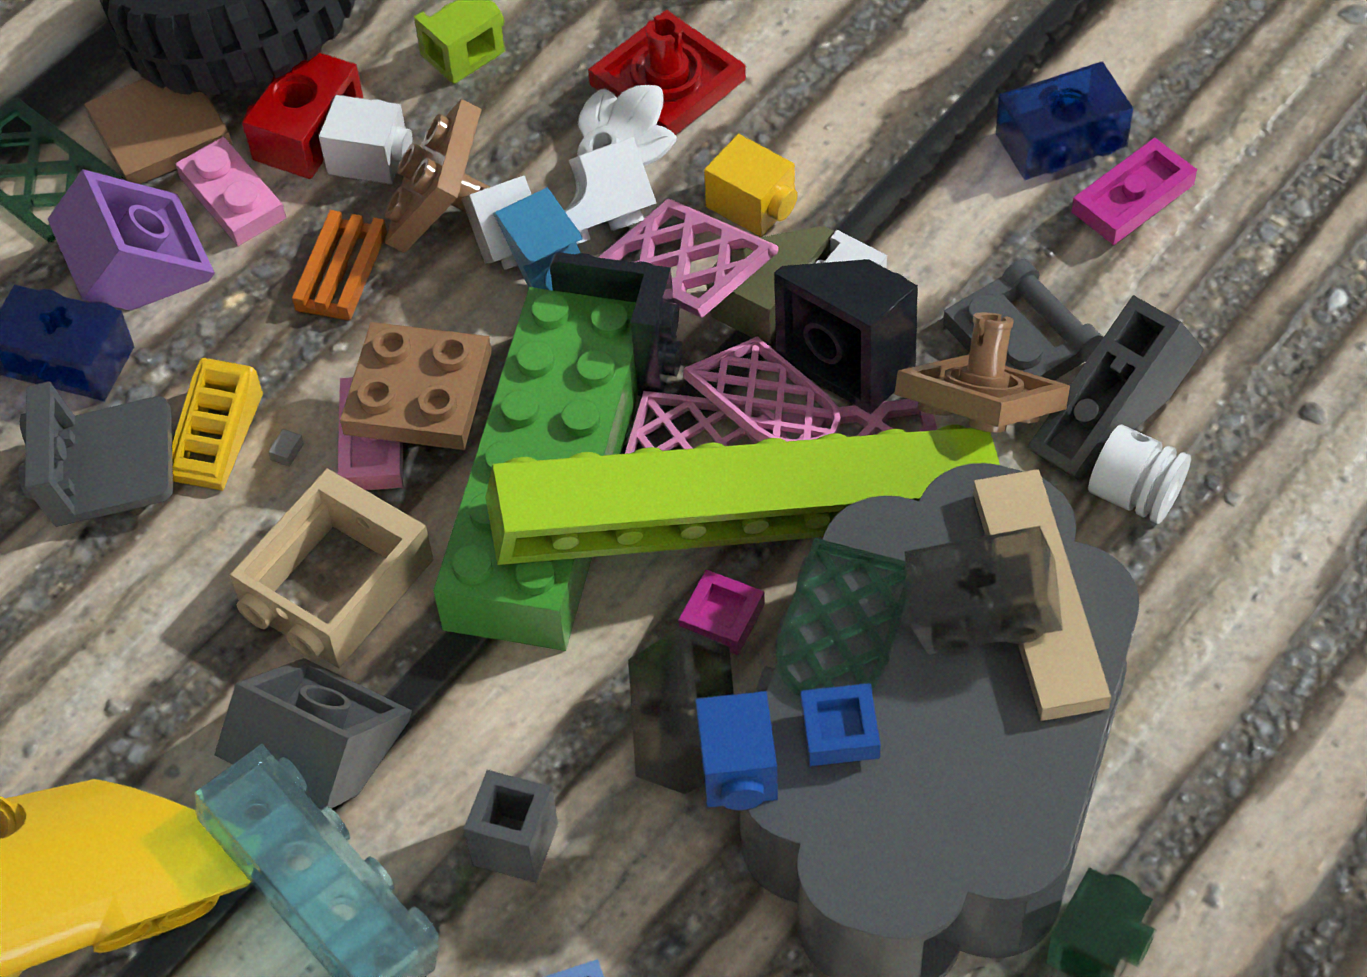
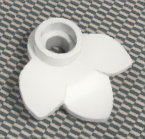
M639 85L622 92L618 98L607 89H601L594 93L586 101L580 112L578 126L584 138L579 144L577 156L634 137L643 165H649L662 158L677 141V137L673 132L663 126L656 125L663 107L662 89L656 85Z

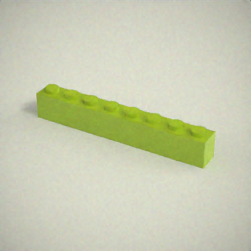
M951 424L930 431L906 432L902 429H889L876 435L846 437L843 434L832 433L817 439L799 441L769 438L756 444L724 446L720 443H705L694 449L662 451L655 447H647L628 454L600 456L593 452H582L569 458L549 460L517 457L505 463L492 464L485 498L497 565L823 537L835 516L857 501L876 496H899L920 501L922 494L929 484L950 469L973 463L1000 465L991 432L977 430L972 427L965 428L959 424Z

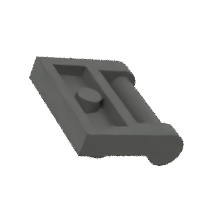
M1026 259L1015 261L1005 270L1002 277L944 310L943 325L969 352L974 326L973 315L975 313L1001 314V321L1003 317H1011L1014 322L1013 328L1010 331L1005 366L1050 380H1056L1086 362L1103 339V336L1091 324L1083 325L1038 280L1040 276L1039 271ZM1022 297L1066 342L1055 348L1011 302Z

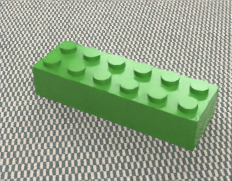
M529 287L433 591L442 630L562 651L567 650L592 557L497 565L485 497L492 464L505 463L517 457L549 460L569 458L582 452H593L600 456L621 454L638 395L631 332V318L635 302Z

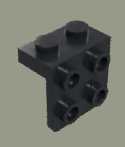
M584 253L554 254L550 264L552 288L554 291L636 303L631 318V332L638 396H642L643 391L664 393L668 376L677 377L682 359V341L677 340L676 334L679 322V304L674 303L671 267L656 266L642 261L627 262L598 258Z

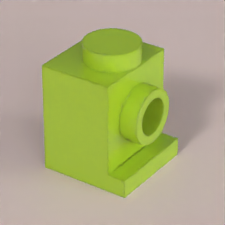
M455 0L442 7L430 17L423 11L414 16L420 55L453 85L505 52L502 32L504 18L500 9L492 0Z

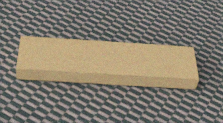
M1039 469L974 480V499L1040 720L1045 721L1109 709L1111 701L1110 691Z

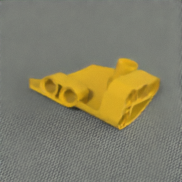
M91 779L9 798L0 796V977H19L21 972L32 966L88 946H92L93 951L97 953L110 952L178 928L202 917L216 905L220 896L249 886L262 843L220 821L169 799L104 780Z

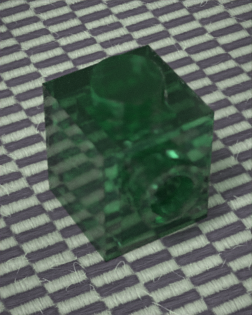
M1089 867L1051 935L1046 964L1071 977H1120L1127 962L1139 968L1157 929L1147 925L1153 898L1144 895L1134 882L1121 875H1104Z

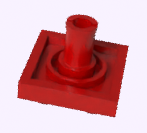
M666 9L660 15L654 16L652 21L649 20L643 28L588 69L589 85L598 91L607 89L616 98L622 92L635 86H659L663 91V107L656 125L663 126L676 135L746 80V64Z

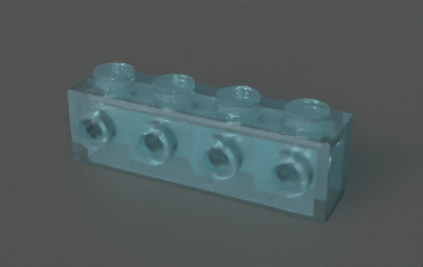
M261 744L195 792L197 819L332 977H427L435 970L439 949L436 942L439 940V936L433 924L418 908L412 907L410 910H407L391 892L394 890L392 879L375 858L368 856L363 860L348 843L350 833L341 818L330 807L325 806L320 810L305 793L307 785L304 778L290 760L282 757L277 761L266 747Z

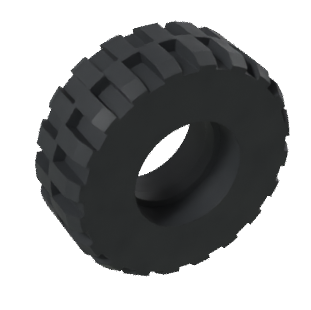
M100 0V3L127 62L133 70L140 73L141 77L162 89L167 87L179 94L190 95L192 92H202L205 95L223 94L225 90L236 88L244 90L258 86V82L271 77L276 79L291 72L292 67L300 62L312 59L321 52V47L328 40H334L341 32L344 19L350 17L355 0Z

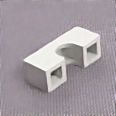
M634 137L569 160L576 181V192L571 204L564 211L583 238L576 242V244L591 239L587 228L608 221L611 231L644 220L641 212L642 208L656 204ZM525 175L461 198L485 264L501 260L504 270L518 266L493 213L532 195Z

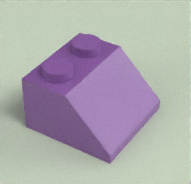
M82 169L47 218L82 300L89 301L95 305H108L132 311L206 283L215 274L178 194Z

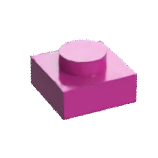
M706 569L679 618V632L739 655L765 605L764 591Z

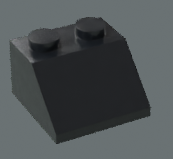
M870 259L781 266L774 272L776 352L808 379L871 414L895 392L898 370L916 366L918 285L907 280L901 274L894 273Z

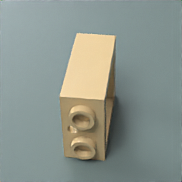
M326 468L231 572L230 577L239 600L237 608L249 622L261 629H266L268 626L273 627L286 635L288 642L303 656L311 660H315L320 656L332 665L340 668L434 559L426 525ZM334 527L386 559L327 624L275 591Z

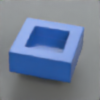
M871 683L801 691V709L810 766L880 759L881 744Z

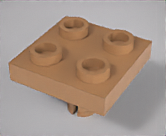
M460 99L446 116L438 114L433 119L425 134L424 141L420 145L412 143L407 148L398 167V174L404 176L402 184L391 197L385 212V217L391 220L385 244L406 253L450 205L466 213L461 198L490 188V186L465 174L482 109Z
M981 312L973 315L974 326L969 355L898 370L895 395L917 401V408L922 412L940 416L957 414L969 418V426L977 430L1003 432L1006 431L1009 424L1017 422L1036 423L1040 421L1043 415L1065 410L1067 408L1070 385L1005 366L1010 331L1013 328L1014 320L1006 316L1001 321V314Z
M370 322L340 419L343 434L465 450L492 352L490 337Z

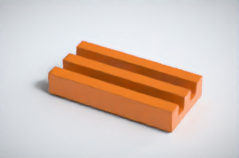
M329 211L293 294L292 301L295 311L351 321L387 234L384 219L373 217L371 224L364 223L363 215L351 214L350 219L346 220L342 218L341 211ZM340 235H342V238H341V240H340V242H339V245H338V247H337V249H336V252H335V254H334V256H333V259H332V261H331V263H330V266H329V268H328V270H327V273H326L325 278H324V280H323V282H322V285H321V287H320V289H319V292H318V294H317V296H316V299H314V296H315V294H316V292H317V289H318V287H319V285H320V282H321V280H322V278H323V275H324L325 270H326V268H327V266H328V263H329V261H330V259H331V256H332V254H333V252H334V249H335V247H336V245H337V242H338V240H339V238H340ZM357 239H364L338 303H331L337 286L344 277L348 267V260Z

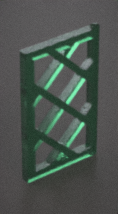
M14 97L0 108V147L29 145L27 163L0 164V178L25 176L23 195H8L0 189V205L47 242L53 243L56 238L50 224L47 225L33 214V207L57 206L82 169L124 180V177L19 98ZM16 116H19L31 125V132L2 133V126ZM41 144H56L69 154V160L39 162ZM67 174L65 192L35 194L37 176Z

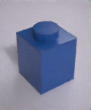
M767 691L696 699L698 734L707 808L724 806L731 810H747L759 806L764 801L778 800L777 762Z

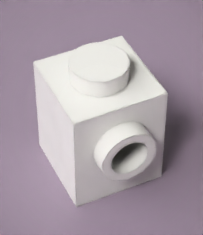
M335 95L319 135L327 174L392 184L400 161L407 148L412 144V132L410 129H405L401 104Z

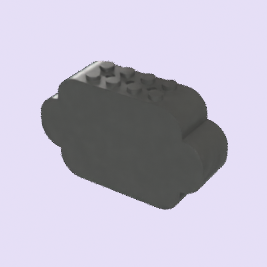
M988 463L966 464L950 469L933 480L925 489L920 501L899 496H876L857 501L843 509L830 522L824 533L816 558L806 556L802 562L796 583V595L801 596L795 613L787 610L784 612L775 643V648L781 650L775 668L764 667L756 692L767 691L777 762L778 800L764 801L757 807L739 810L742 855L748 870L755 880L772 894L798 903V931L802 946L813 964L828 977H945L954 966L960 951L986 958H1005L1021 954L1039 944L1052 930L1058 918L1124 685L1127 669L1126 658L1139 612V594L1132 576L1116 558L1099 548L1075 542L1076 520L1072 507L1062 492L1043 478L1044 487L1110 691L1111 701L1109 709L1045 721L1040 720L973 495L974 480L1024 471ZM871 683L881 744L880 759L810 766L801 709V691Z

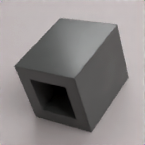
M487 770L463 829L472 866L537 883L559 824L552 787Z

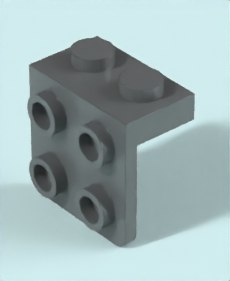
M50 381L27 387L26 413L20 416V430L25 442V463L19 466V481L25 496L29 500L34 499L55 527L161 503L171 497L173 493L171 407L164 397L154 396L74 415Z

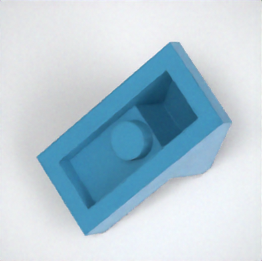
M547 187L493 214L528 288L553 290L550 274V264L553 255L556 253H581L576 242L583 238Z

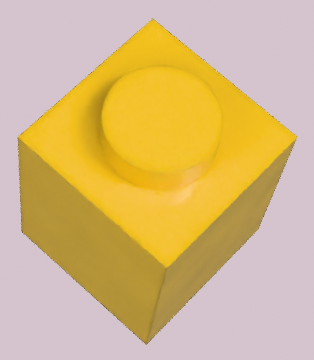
M739 133L704 169L706 207L760 237H763L777 220H785L796 204L798 193L795 190V163Z

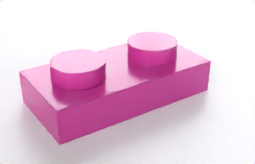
M1154 137L1074 196L1072 213L1112 245H1115L1195 185L1197 169Z

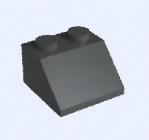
M302 658L235 684L214 755L237 766L236 771L244 778L256 782H268L290 793L292 800L304 808L327 811L359 795L409 722L412 710Z

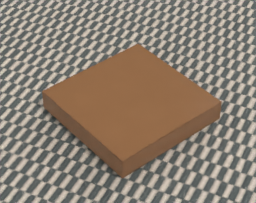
M141 79L84 103L88 117L124 180L142 184L177 169L175 163L222 137L231 146L233 145L228 129L207 95L202 92H192L190 95L179 94L167 87L162 89L146 79Z

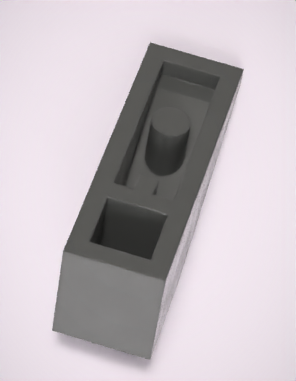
M1133 295L1070 384L1067 408L1050 413L1027 447L1035 454L1079 480L1096 464L1106 441L1118 425L1122 424L1135 430L1170 399L1204 350L1203 347L1181 321Z

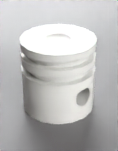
M1122 424L1118 425L1109 436L1098 456L1089 480V493L1128 511L1136 507V514L1143 518L1150 513V521L1159 524L1167 516L1182 488L1190 467L1191 456L1184 452L1176 456L1177 451L1175 448L1166 446L1162 450V442Z

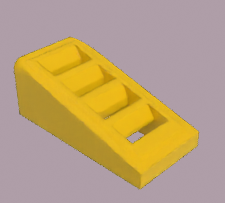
M201 358L190 382L172 442L173 482L220 491L224 490L263 396L257 372L253 367L208 358ZM209 409L229 412V414L224 416L208 412ZM201 431L222 435V438L220 440L198 435ZM191 452L216 456L214 463L189 459Z

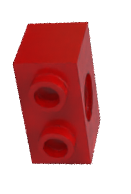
M318 53L309 61L304 60L292 67L291 72L276 79L273 77L270 85L257 103L251 104L247 109L242 122L252 160L311 180L324 162L319 135L335 95L364 99L357 64Z

